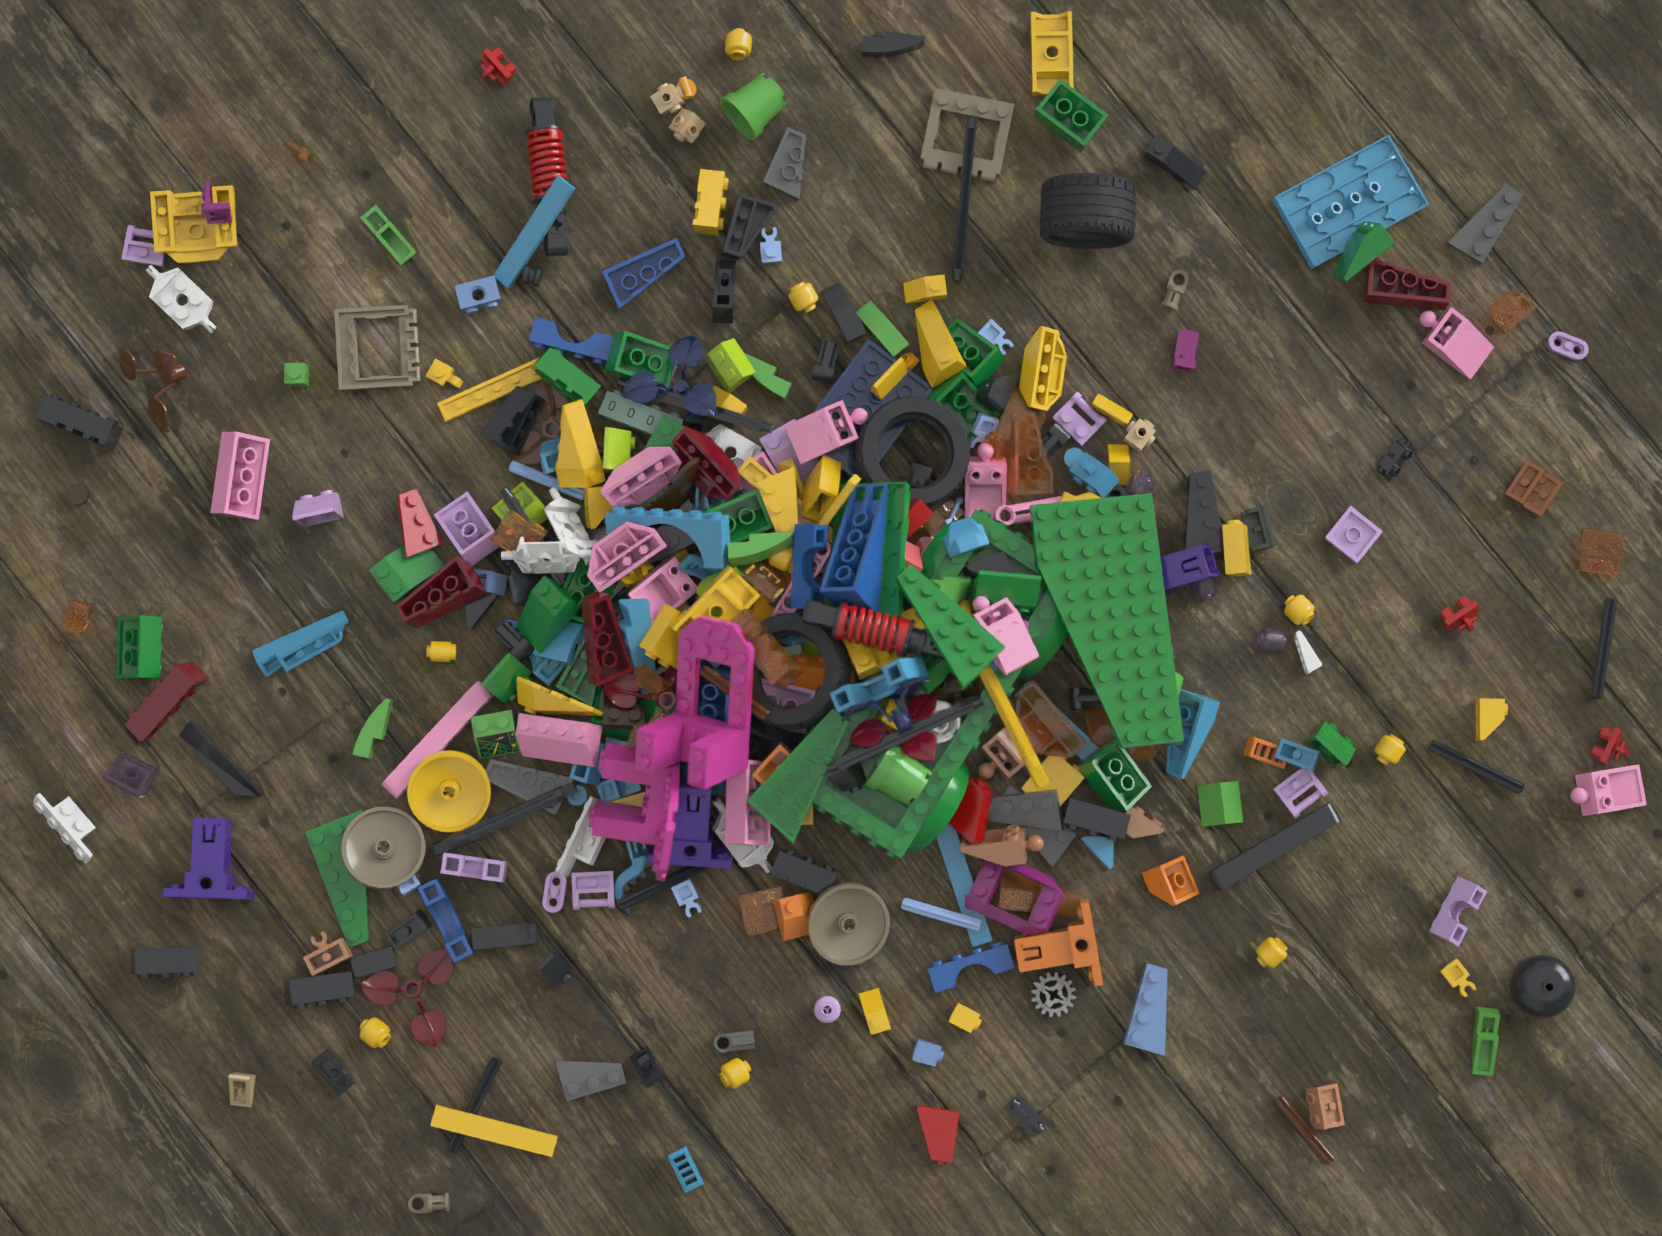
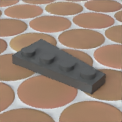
M1506 184L1446 244L1477 263L1482 264L1524 194Z
M492 759L485 770L491 783L526 801L574 781V779ZM563 801L544 810L556 815Z
M1009 785L1003 795L1021 792ZM1064 824L1063 831L1025 826L1028 839L1033 835H1038L1044 840V846L1039 853L1051 867L1055 865L1077 835Z
M1057 789L992 796L987 821L1018 824L1020 826L1055 831L1064 830Z

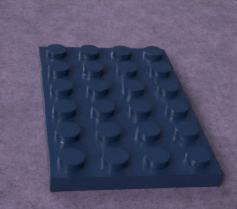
M868 339L814 412L843 400L849 416L852 415L855 409L862 408L867 412L869 418L880 406L890 400L904 396L927 398L934 388L908 369V373L880 400L870 391V388L897 360ZM833 413L832 418L838 420L840 415ZM911 419L896 422L883 433L878 445L879 462ZM853 423V426L858 435L863 424L858 425ZM841 432L840 436L846 439L848 434L847 432ZM856 442L825 454V456L841 462V471L850 478L855 474L859 476L854 461Z

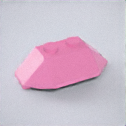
M648 447L616 467L603 486L601 493L612 507H617L618 505H640L670 483V480L678 473L682 462L671 447Z
M625 522L593 545L587 576L597 590L601 592L657 554L667 545L655 529Z

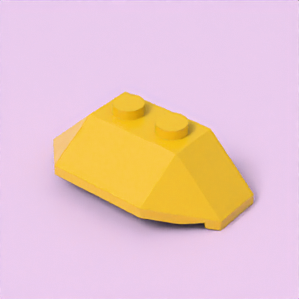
M1040 326L1025 347L1019 389L1030 408L1047 411L1061 396L1067 355L1058 330Z

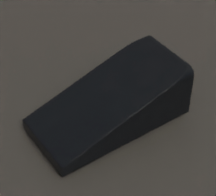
M420 909L388 930L384 935L396 951L432 927V925Z
M392 946L350 958L355 978L398 966Z
M326 1049L312 1061L314 1069L338 1096L355 1083L329 1049Z

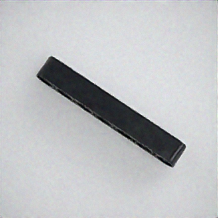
M1329 802L1218 866L1208 874L1217 890L1220 891L1340 822L1341 818L1333 804Z

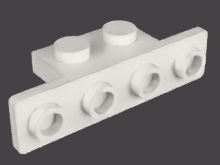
M38 793L33 800L36 811L40 814L42 813L47 818L49 826L59 832L62 841L71 846L75 856L79 860H83L85 864L88 863L93 855L81 840L93 832L96 827L70 797H67L52 808L45 798Z
M590 796L585 803L581 817L575 824L573 834L566 843L565 851L558 860L555 872L568 877L576 859L593 866L606 837L593 836L592 828L588 827L591 807H595L596 800L599 799Z

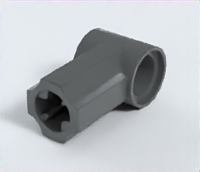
M753 1030L721 1033L715 1037L713 1044L719 1052L755 1049ZM720 1037L728 1039L729 1045L727 1048L720 1049L717 1046V1041Z

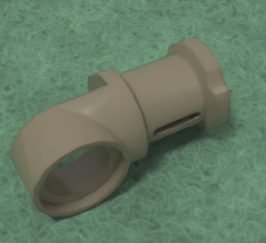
M1177 270L1171 274L1166 287L1165 299L1160 304L1162 307L1178 311L1177 305L1180 296L1184 294L1188 283V275L1184 271ZM1175 275H1182L1185 280L1184 284L1176 285L1173 282Z
M449 1193L435 1196L431 1194H414L409 1199V1209L413 1213L418 1214L432 1213L433 1210L449 1212ZM418 1197L424 1201L423 1208L415 1209L412 1206L414 1198Z

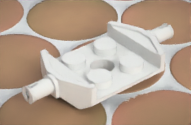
M152 265L149 268L153 272L148 268L146 269V272L154 278V284L149 297L183 330L203 325L210 333L214 332L210 326L214 330L217 327L208 318L213 301L178 267L165 273H159ZM186 295L188 302L180 306L177 302L178 298Z
M722 424L714 427L706 434L724 453L729 447L736 449V456L730 459L737 467L744 464L750 456L753 458L762 451L761 446Z
M557 487L551 488L549 493L554 501L549 503L544 511L559 541L563 542L564 536H568L578 549L591 550L598 540L593 541L589 539L576 513L581 508L580 505L563 499ZM583 558L585 564L589 565L590 558Z
M564 536L563 542H525L524 537H520L516 550L514 552L502 551L501 560H514L522 573L526 574L573 573L580 558H591L592 549H578L568 536Z
M720 797L716 798L717 801L714 800L712 803L720 811V814L712 831L718 835L737 860L739 866L749 867L758 863L766 873H769L773 867L767 861L766 856L772 849L774 840L770 836V846L725 844L726 806Z

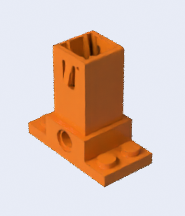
M1089 898L1080 899L1081 905H1077L1080 921L1068 922L1067 928L1049 930L1047 933L1042 934L1035 933L1029 934V936H1015L1014 943L1020 972L1074 964L1075 968L1089 966L1090 982L1094 981L1095 986L1103 985ZM1078 940H1085L1087 945L1080 948L1076 945V942ZM1039 946L1041 947V955H1039Z

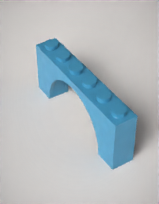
M623 506L613 507L611 511L605 514L606 535L625 522L645 527L654 524H669L683 530L694 540L701 552L704 568L724 569L730 565L728 559V543H730L729 515H722L719 511L703 514L699 510L684 513L680 509L665 512L661 508L646 511L642 507L627 510Z

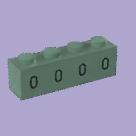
M617 390L606 392L598 412L602 418L652 436L663 415L684 426V420L681 419V415L670 412V414L664 413L661 407L653 404L650 407L643 405L644 401L632 397L630 400L624 397V393Z

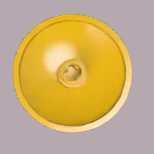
M440 751L425 757L414 768L408 782L407 797L412 812L424 825L441 832H458L474 825L485 814L490 802L491 785L487 772L476 759L458 751Z

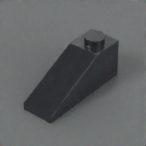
M1159 135L1155 136L1143 156L1194 190L1206 173L1176 146Z
M716 260L712 304L713 323L733 324L736 260Z

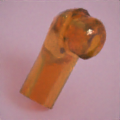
M989 432L985 436L986 443L989 442V445L994 446L993 458L1001 460L1003 459L1005 441L998 433Z

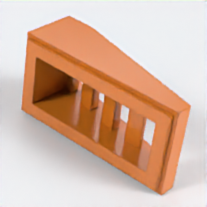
M1248 737L1243 756L1285 769L1286 763L1281 760L1275 762L1276 758L1274 756L1279 745L1256 737ZM1265 745L1262 757H1260L1262 747ZM1271 748H1273V751H1272V754H1271V757H1270V760H1269V759H1268V756H1269V753H1270Z

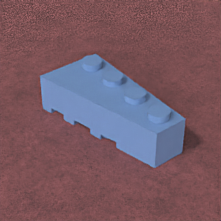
M1144 963L1122 1042L1126 1045L1164 1056L1167 969Z

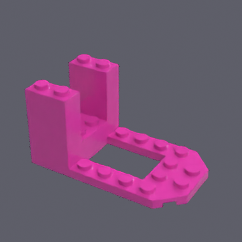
M702 615L697 617L679 633L676 709L674 713L637 729L636 770L654 774L679 761L688 762V785L707 789L748 769L755 649L750 641L747 642L741 634L743 631L738 624ZM700 658L731 666L728 723L697 715Z
M606 743L605 750H601L598 770H602L601 778L646 785L645 796L643 797L642 807L596 800L595 807H591L588 827L592 828L593 836L654 845L652 872H656V880L664 881L668 870L675 831L674 819L678 809L680 761L654 774L635 769V747Z

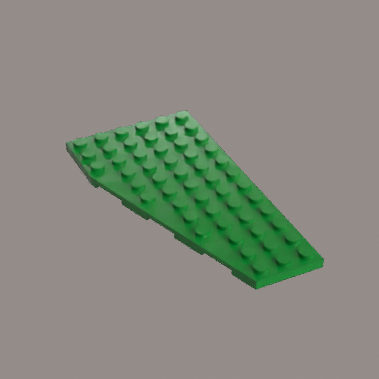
M1152 493L1030 505L1029 510L1037 570L1047 586L1058 615L1076 648L1094 692L1097 693L1121 749L1183 742Z

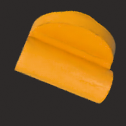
M686 76L679 78L677 86L681 88L685 95L683 99L687 100L694 97L696 94L695 83L687 79Z
M906 353L900 356V358L904 359L906 367L910 371L920 362L913 353Z

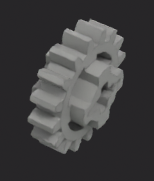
M1047 972V978L1044 979L1042 976H1039L1041 982L1033 983L1037 988L1036 990H1031V993L1035 994L1031 1001H1037L1035 1008L1041 1007V1014L1044 1015L1048 1011L1049 1017H1052L1053 1013L1056 1012L1057 1016L1060 1017V1011L1063 1010L1065 1013H1068L1066 1007L1074 1006L1070 1001L1071 999H1076V996L1071 995V992H1074L1076 989L1069 987L1072 981H1065L1066 975L1063 974L1059 978L1058 972H1055L1054 976L1051 977L1050 973ZM1056 980L1052 986L1047 987L1044 985L1048 981ZM1063 985L1067 990V998L1062 994L1061 989ZM1045 989L1049 991H1054L1055 989H1057L1056 993L1062 999L1060 1000L1058 998H1053L1052 1000H1050V995L1048 994V992L1045 991ZM1040 991L1044 993V1003L1040 1000ZM1060 1002L1063 1004L1058 1008H1051L1054 1003Z

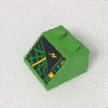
M513 710L471 717L474 739L480 759L521 752L515 734L517 725Z

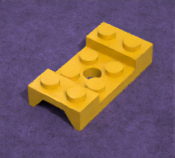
M1072 11L1059 15H1042L1037 12H1031L1032 96H1046L1059 79H1062L1073 88ZM1049 48H1055L1058 55L1056 57H1049L1046 51Z
M728 565L714 579L715 582L670 626L679 634L697 617L702 615L735 623L760 595ZM714 606H720L722 609L721 614L717 617L711 616L710 613Z
M914 608L901 613V618L915 620L916 628H926L921 619H918ZM847 639L844 641L860 680L882 671L881 667L901 659L900 656L895 654V650L892 654H889L886 650L882 652L878 648L874 650L870 646L864 647L863 643L856 645L855 641L853 643L847 642ZM908 653L905 658H912L916 655Z

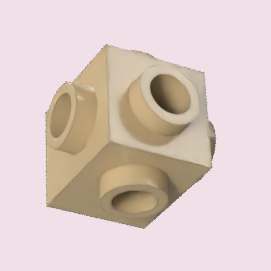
M668 83L661 85L657 88L658 92L650 96L662 115L678 112L682 108L681 105L685 103L683 91L679 86L676 87L673 84L668 85Z
M682 108L673 118L668 128L674 132L673 137L683 143L685 140L693 143L706 123L694 112Z
M1139 419L1137 422L1132 421L1126 429L1129 433L1123 441L1137 452H1140L1145 445L1149 447L1156 437L1153 436L1156 432L1153 429L1154 425L1147 419Z

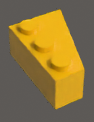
M700 169L697 202L695 203V219H693L692 224L694 233L719 236V230H723L724 218H721V210L726 208V198H723L724 190H728L729 178H725L724 171Z
M792 467L758 481L756 484L776 533L791 532L792 537H794V525L799 524L796 472L795 467Z

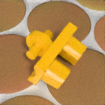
M646 560L620 578L619 581L621 584L628 586V589L631 591L654 569V566Z

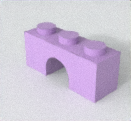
M443 853L440 873L505 882L508 862Z
M1458 876L1452 884L1446 900L1442 903L1441 910L1433 921L1429 932L1459 947L1468 930L1467 927L1459 922V914L1467 907L1478 910L1487 891L1477 884Z

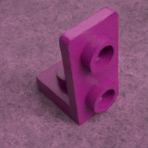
M206 181L205 189H202V199L205 201L201 204L202 216H206L207 224L232 223L233 216L230 203H213L211 183Z
M1184 329L1178 331L1172 369L1193 372L1196 364L1195 354L1199 337L1198 332Z

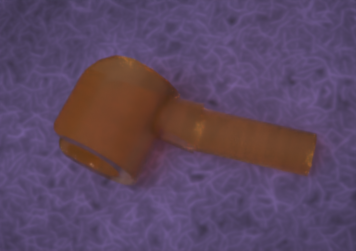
M290 140L286 141L288 146L299 152L297 158L306 162L309 161L311 152L307 148L300 147Z

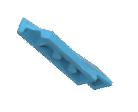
M646 598L621 599L618 602L624 619L619 620L618 623L634 671L630 672V674L638 679L640 694L647 695L657 689L655 660L644 654L646 650L639 646L651 627L650 602Z
M340 611L256 648L252 651L256 663L266 678L282 666L287 672L341 642L343 637L342 631L345 624H348V619L344 611Z

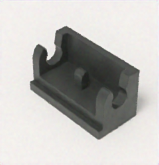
M1266 505L1241 512L1243 523L1248 526L1251 552L1271 548L1276 545Z

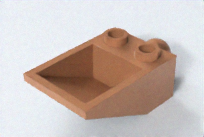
M1024 710L1017 716L1037 755L1053 739L1027 710ZM1006 727L980 748V751L990 761V763H982L978 768L979 775L984 779L991 778L996 768L1007 781L1025 765ZM992 747L997 748V754H993L990 749ZM1005 763H1010V770H1007L1004 767Z
M1014 824L1009 825L1007 828L986 830L984 840L979 844H972L962 837L960 850L963 853L1003 866L1026 864L1028 849L1034 852L1040 851L1044 846V840L1038 835H1033L1027 840L1025 826Z

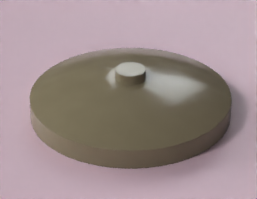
M375 807L362 812L351 821L344 833L341 849L344 864L354 879L367 887L386 890L407 883L417 874L425 858L426 845L421 827L408 813L393 807Z
M853 882L834 885L821 893L814 901L807 919L808 936L813 947L823 958L839 965H855L873 957L884 945L890 928L889 912L882 898L871 888Z

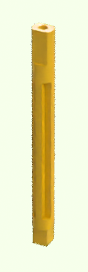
M989 664L979 676L1036 787L1040 789L1048 785L1050 781L997 676Z

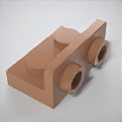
M1338 1083L1306 1088V1101L1309 1106L1310 1122L1313 1130H1325L1345 1125Z

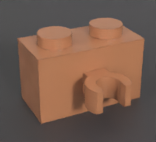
M324 931L321 932L323 937L321 942H317L314 936L311 937L312 944L318 946L319 949L303 957L312 976L318 975L353 957L345 938H340L327 944L328 936Z

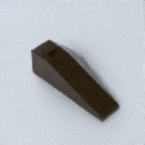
M696 457L687 463L670 480V483L661 489L651 502H648L643 507L644 510L651 511V509L661 508L665 512H670V510L679 509L687 500L701 459ZM654 524L650 526L659 528L662 524Z

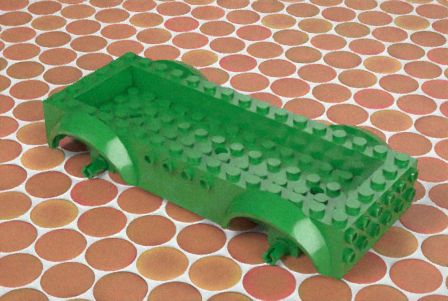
M975 509L971 518L977 524H982L989 545L949 559L942 540L947 535L949 524H947L934 537L921 556L923 567L921 573L929 580H939L940 577L968 576L963 572L966 565L1002 551L1005 552L1015 574L1041 576L1036 566L1034 543L1031 545L1025 541L1026 537L1017 531L1015 534L1009 531V526L998 520V522L990 519L991 515L983 509L980 511ZM1042 576L1037 606L1033 614L1021 616L1022 620L1029 622L1028 633L1039 657L1006 676L999 667L997 671H994L1007 698L1010 697L1015 689L1012 687L1016 679H1027L1039 672L1051 660L1068 636ZM971 592L970 597L966 599L969 604L971 603ZM906 599L907 607L909 609L914 608ZM883 670L862 680L866 682L884 674ZM980 676L978 678L981 694L965 699H975L981 696L984 705L959 717L960 728L953 733L954 737L944 743H937L934 762L916 760L932 771V774L926 775L925 778L928 779V782L918 798L910 800V803H912L911 807L877 789L873 791L864 786V784L861 785L862 789L851 793L850 790L842 792L828 777L827 769L813 799V803L816 804L814 808L824 815L826 812L833 815L832 820L841 826L844 823L851 827L849 831L858 837L864 835L869 838L867 843L878 849L881 846L886 849L885 854L894 860L897 857L901 859L905 853L914 854L920 852L930 845L946 827L965 794L969 781V769L964 763V759L971 749L975 751L981 740L978 738L982 732L986 734L992 725L989 720L993 714L996 716L999 714ZM913 684L885 699L892 700L894 697L903 702L904 705L902 707H904L911 698L926 692ZM885 699L859 711L839 713L848 721V725L830 763L841 756L862 748L850 744V736L860 723L868 719H874ZM812 726V727L810 728V730H809V732L807 733V735L813 730V728H814L815 726ZM883 733V737H882V738H884V737H886V736H888V735H887L886 733ZM883 752L861 761L866 778Z

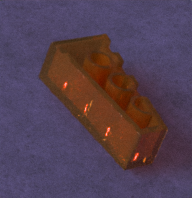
M744 608L730 621L740 626L743 631L741 634L754 647V662L773 686L786 689L804 672L752 610Z

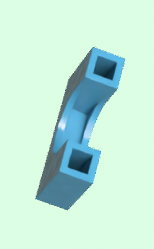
M922 657L897 659L881 667L883 675L863 683L845 685L831 692L830 696L837 713L862 710L929 677Z

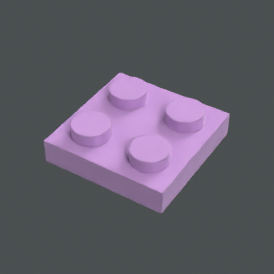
M1349 506L1324 539L1357 564L1383 531L1352 506Z

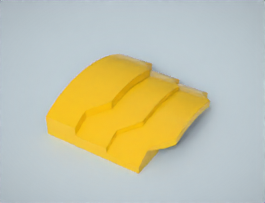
M232 185L212 187L213 203L229 202L233 216L232 223L207 224L206 216H202L201 204L205 202L202 199V192L173 194L171 190L150 192L154 252L167 253L177 263H195L220 260L228 248L237 247L234 187Z

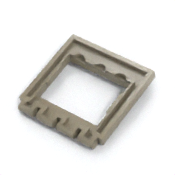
M935 88L920 160L924 161L923 168L937 171L938 164H942L941 172L957 175L958 168H962L963 154L933 149L940 124L939 116L941 110L1000 121L999 131L996 133L992 160L973 157L972 178L976 179L977 173L981 172L980 180L994 182L995 177L1000 176L1014 104Z
M408 305L334 309L339 391L413 387V383L421 382L420 367H412V364H420L419 347H411V344H419L418 327H410V324L418 323L417 309H409ZM397 317L400 376L390 377V375L359 378L356 319L367 320Z

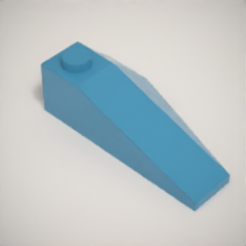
M1181 689L1178 699L1184 741L1170 743L1167 747L1166 773L1184 779L1215 721L1220 702L1207 696Z

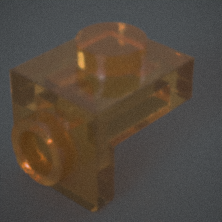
M71 599L69 601L67 619L62 624V628L67 629L71 633H82L89 625L92 604Z

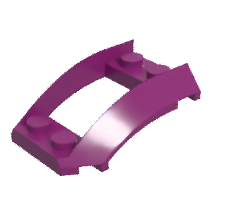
M984 860L969 895L965 894V908L978 912L1029 936V934L1048 932L1064 897V893L1053 878L1024 864L1003 866ZM1005 869L1043 885L1028 921L989 904Z

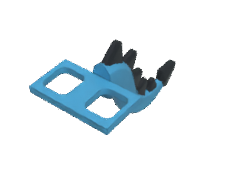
M626 841L632 865L624 870L615 882L614 894L617 903L618 899L626 896L623 892L631 890L628 883L632 886L637 885V877H647L644 868L653 866V863H648V856L646 855L648 850L644 843H642V852L640 843L633 842L634 855L631 841ZM631 907L625 910L620 908L619 910L627 916L632 915Z

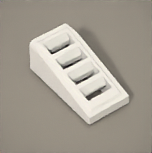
M1300 630L1294 633L1303 669L1307 675L1322 666V663Z

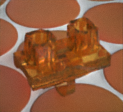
M645 663L638 665L633 671L634 676L631 678L633 682L653 696L664 692L672 685Z

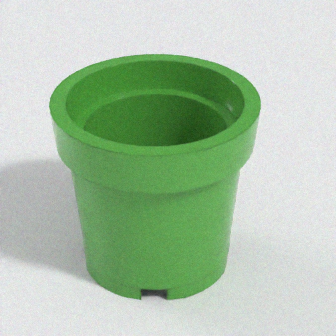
M760 73L736 92H730L720 99V105L730 122L742 135L752 141L763 132V128L788 104L787 100L783 101L784 93L771 77L767 79L763 77L765 73Z
M896 745L883 751L869 773L864 786L873 791L877 789L911 807L912 803H910V800L918 798L928 782V779L925 778L926 775H931L932 771L915 759L907 757L902 747Z

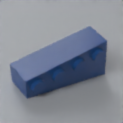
M675 238L602 271L619 310L685 259V255L678 239Z

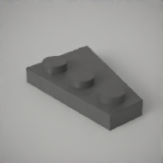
M790 127L786 128L762 182L797 200L800 199L806 135Z
M555 1061L566 1101L627 1083L622 1063Z

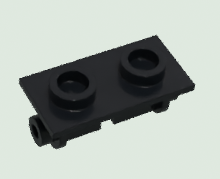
M1403 438L1396 440L1388 451L1394 457L1391 458L1385 455L1378 464L1377 472L1381 475L1386 474L1388 481L1396 477L1400 473L1403 463L1412 457L1414 448L1411 441L1407 442Z
M1019 1093L1004 1107L1033 1137L1040 1134L1048 1124Z

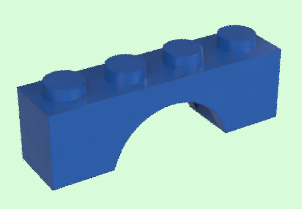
M535 317L529 341L535 349L555 348L563 356L565 353L572 354V357L584 361L587 358L593 360L592 363L604 366V363H607L613 337L594 332L588 340L582 343H570L558 334L555 322Z
M795 524L790 595L791 608L805 609L807 600L822 604L824 602V596L820 592L821 586L813 576L812 563L816 553L826 547L827 526Z
M436 878L418 887L426 907L430 910L438 924L445 946L453 962H459L475 954V950H473V946L440 879Z
M1001 941L991 944V949L983 951L982 948L970 951L971 955L963 957L962 954L950 957L951 961L944 964L942 960L930 963L931 968L927 970L934 992L937 993L955 987L957 975L964 967L970 964L985 965L994 974L1014 969L1008 945H1003Z

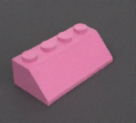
M222 432L210 513L259 520L270 439L240 432Z
M519 713L515 734L524 757L596 767L603 726Z
M748 760V769L727 779L725 844L770 846L771 823L747 802L748 798L761 786V783L752 774L762 761Z

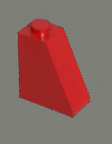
M981 778L969 779L965 794L948 822L950 826L972 844H979L984 840L993 790L988 787V783Z
M917 1105L930 1158L935 1160L934 1164L947 1166V1162L952 1163L959 1111Z

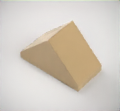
M236 1072L229 1074L230 1105L252 1106L256 1075Z

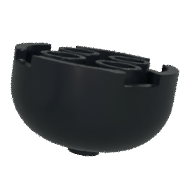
M1533 955L1525 958L1516 966L1510 979V992L1514 1002L1521 1010L1535 1017L1548 1018L1562 1013L1569 1007L1575 995V979L1570 968L1560 959L1549 955ZM1547 983H1550L1551 985H1549V986L1547 987V989H1546V988H1545L1546 984H1547Z

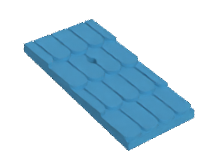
M1390 135L1381 138L1271 199L1295 242H1297L1311 270L1343 253L1352 233L1356 231V227L1363 221L1381 223L1387 229L1429 205Z

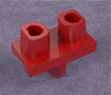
M488 48L483 51L484 55L480 59L482 63L480 68L484 71L481 78L483 80L490 78L493 82L497 80L503 87L507 86L510 78L516 72V67L512 62L504 66L500 63L504 55L499 48L491 51Z
M1463 596L1456 602L1460 611L1454 613L1450 607L1441 611L1444 628L1448 633L1456 627L1460 632L1465 628L1471 632L1474 630L1472 624L1477 621L1474 615L1479 612L1477 609L1479 605L1476 601L1471 602L1466 596Z
M1603 727L1600 732L1599 738L1608 741L1607 746L1604 748L1595 744L1591 755L1600 760L1604 766H1608L1614 752L1613 759L1619 761L1621 755L1628 756L1629 751L1624 749L1627 744L1626 741L1621 740L1619 746H1617L1622 735L1621 729L1617 727L1614 729Z

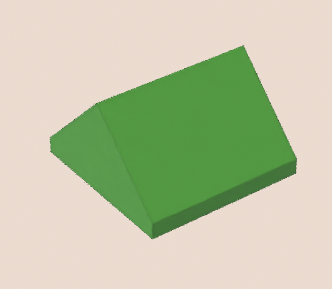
M1238 781L1197 786L1202 827L1243 822Z

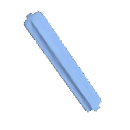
M516 461L510 463V472L550 488L557 487L558 491L577 499H584L583 488H560L556 477L544 474Z
M904 898L902 901V910L974 931H979L981 928V919L909 898Z

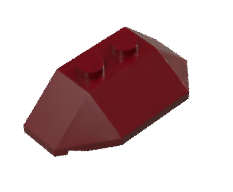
M683 427L672 440L675 454L682 462L679 467L680 470L696 457L701 459L693 484L705 497L728 501L741 487L736 464L709 436L688 427Z

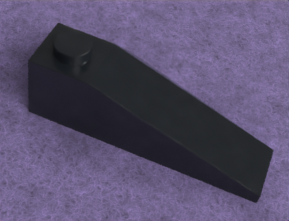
M499 524L504 551L514 552L517 548L514 539L504 524ZM506 560L509 573L511 572L509 582L513 602L518 607L526 604L531 591L538 584V581L534 574L522 573L514 560Z
M751 714L748 759H754V761L764 760L781 741L792 751L799 745L772 725L759 720Z

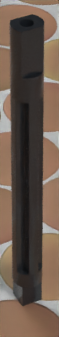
M574 781L564 786H559L432 843V847L436 855L440 856L443 853H447L567 799V797L577 793V787Z

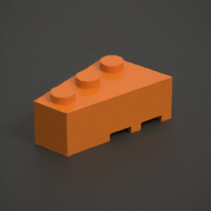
M807 653L793 655V686L818 690L823 682L825 671L822 653L818 655H809ZM848 655L851 665L850 684H855V666L850 655Z

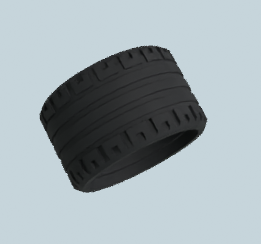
M1071 173L1048 178L1041 185L1040 237L1049 244L1079 249L1113 248L1130 243L1135 238L1136 186L1126 178L1100 173Z

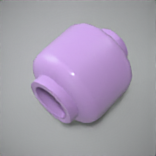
M823 996L815 1002L814 1014L819 1021L832 1023L839 1017L841 1007L838 1000L834 997Z

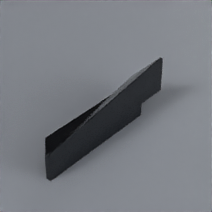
M190 720L179 736L195 748V753L235 796L264 795L195 721Z

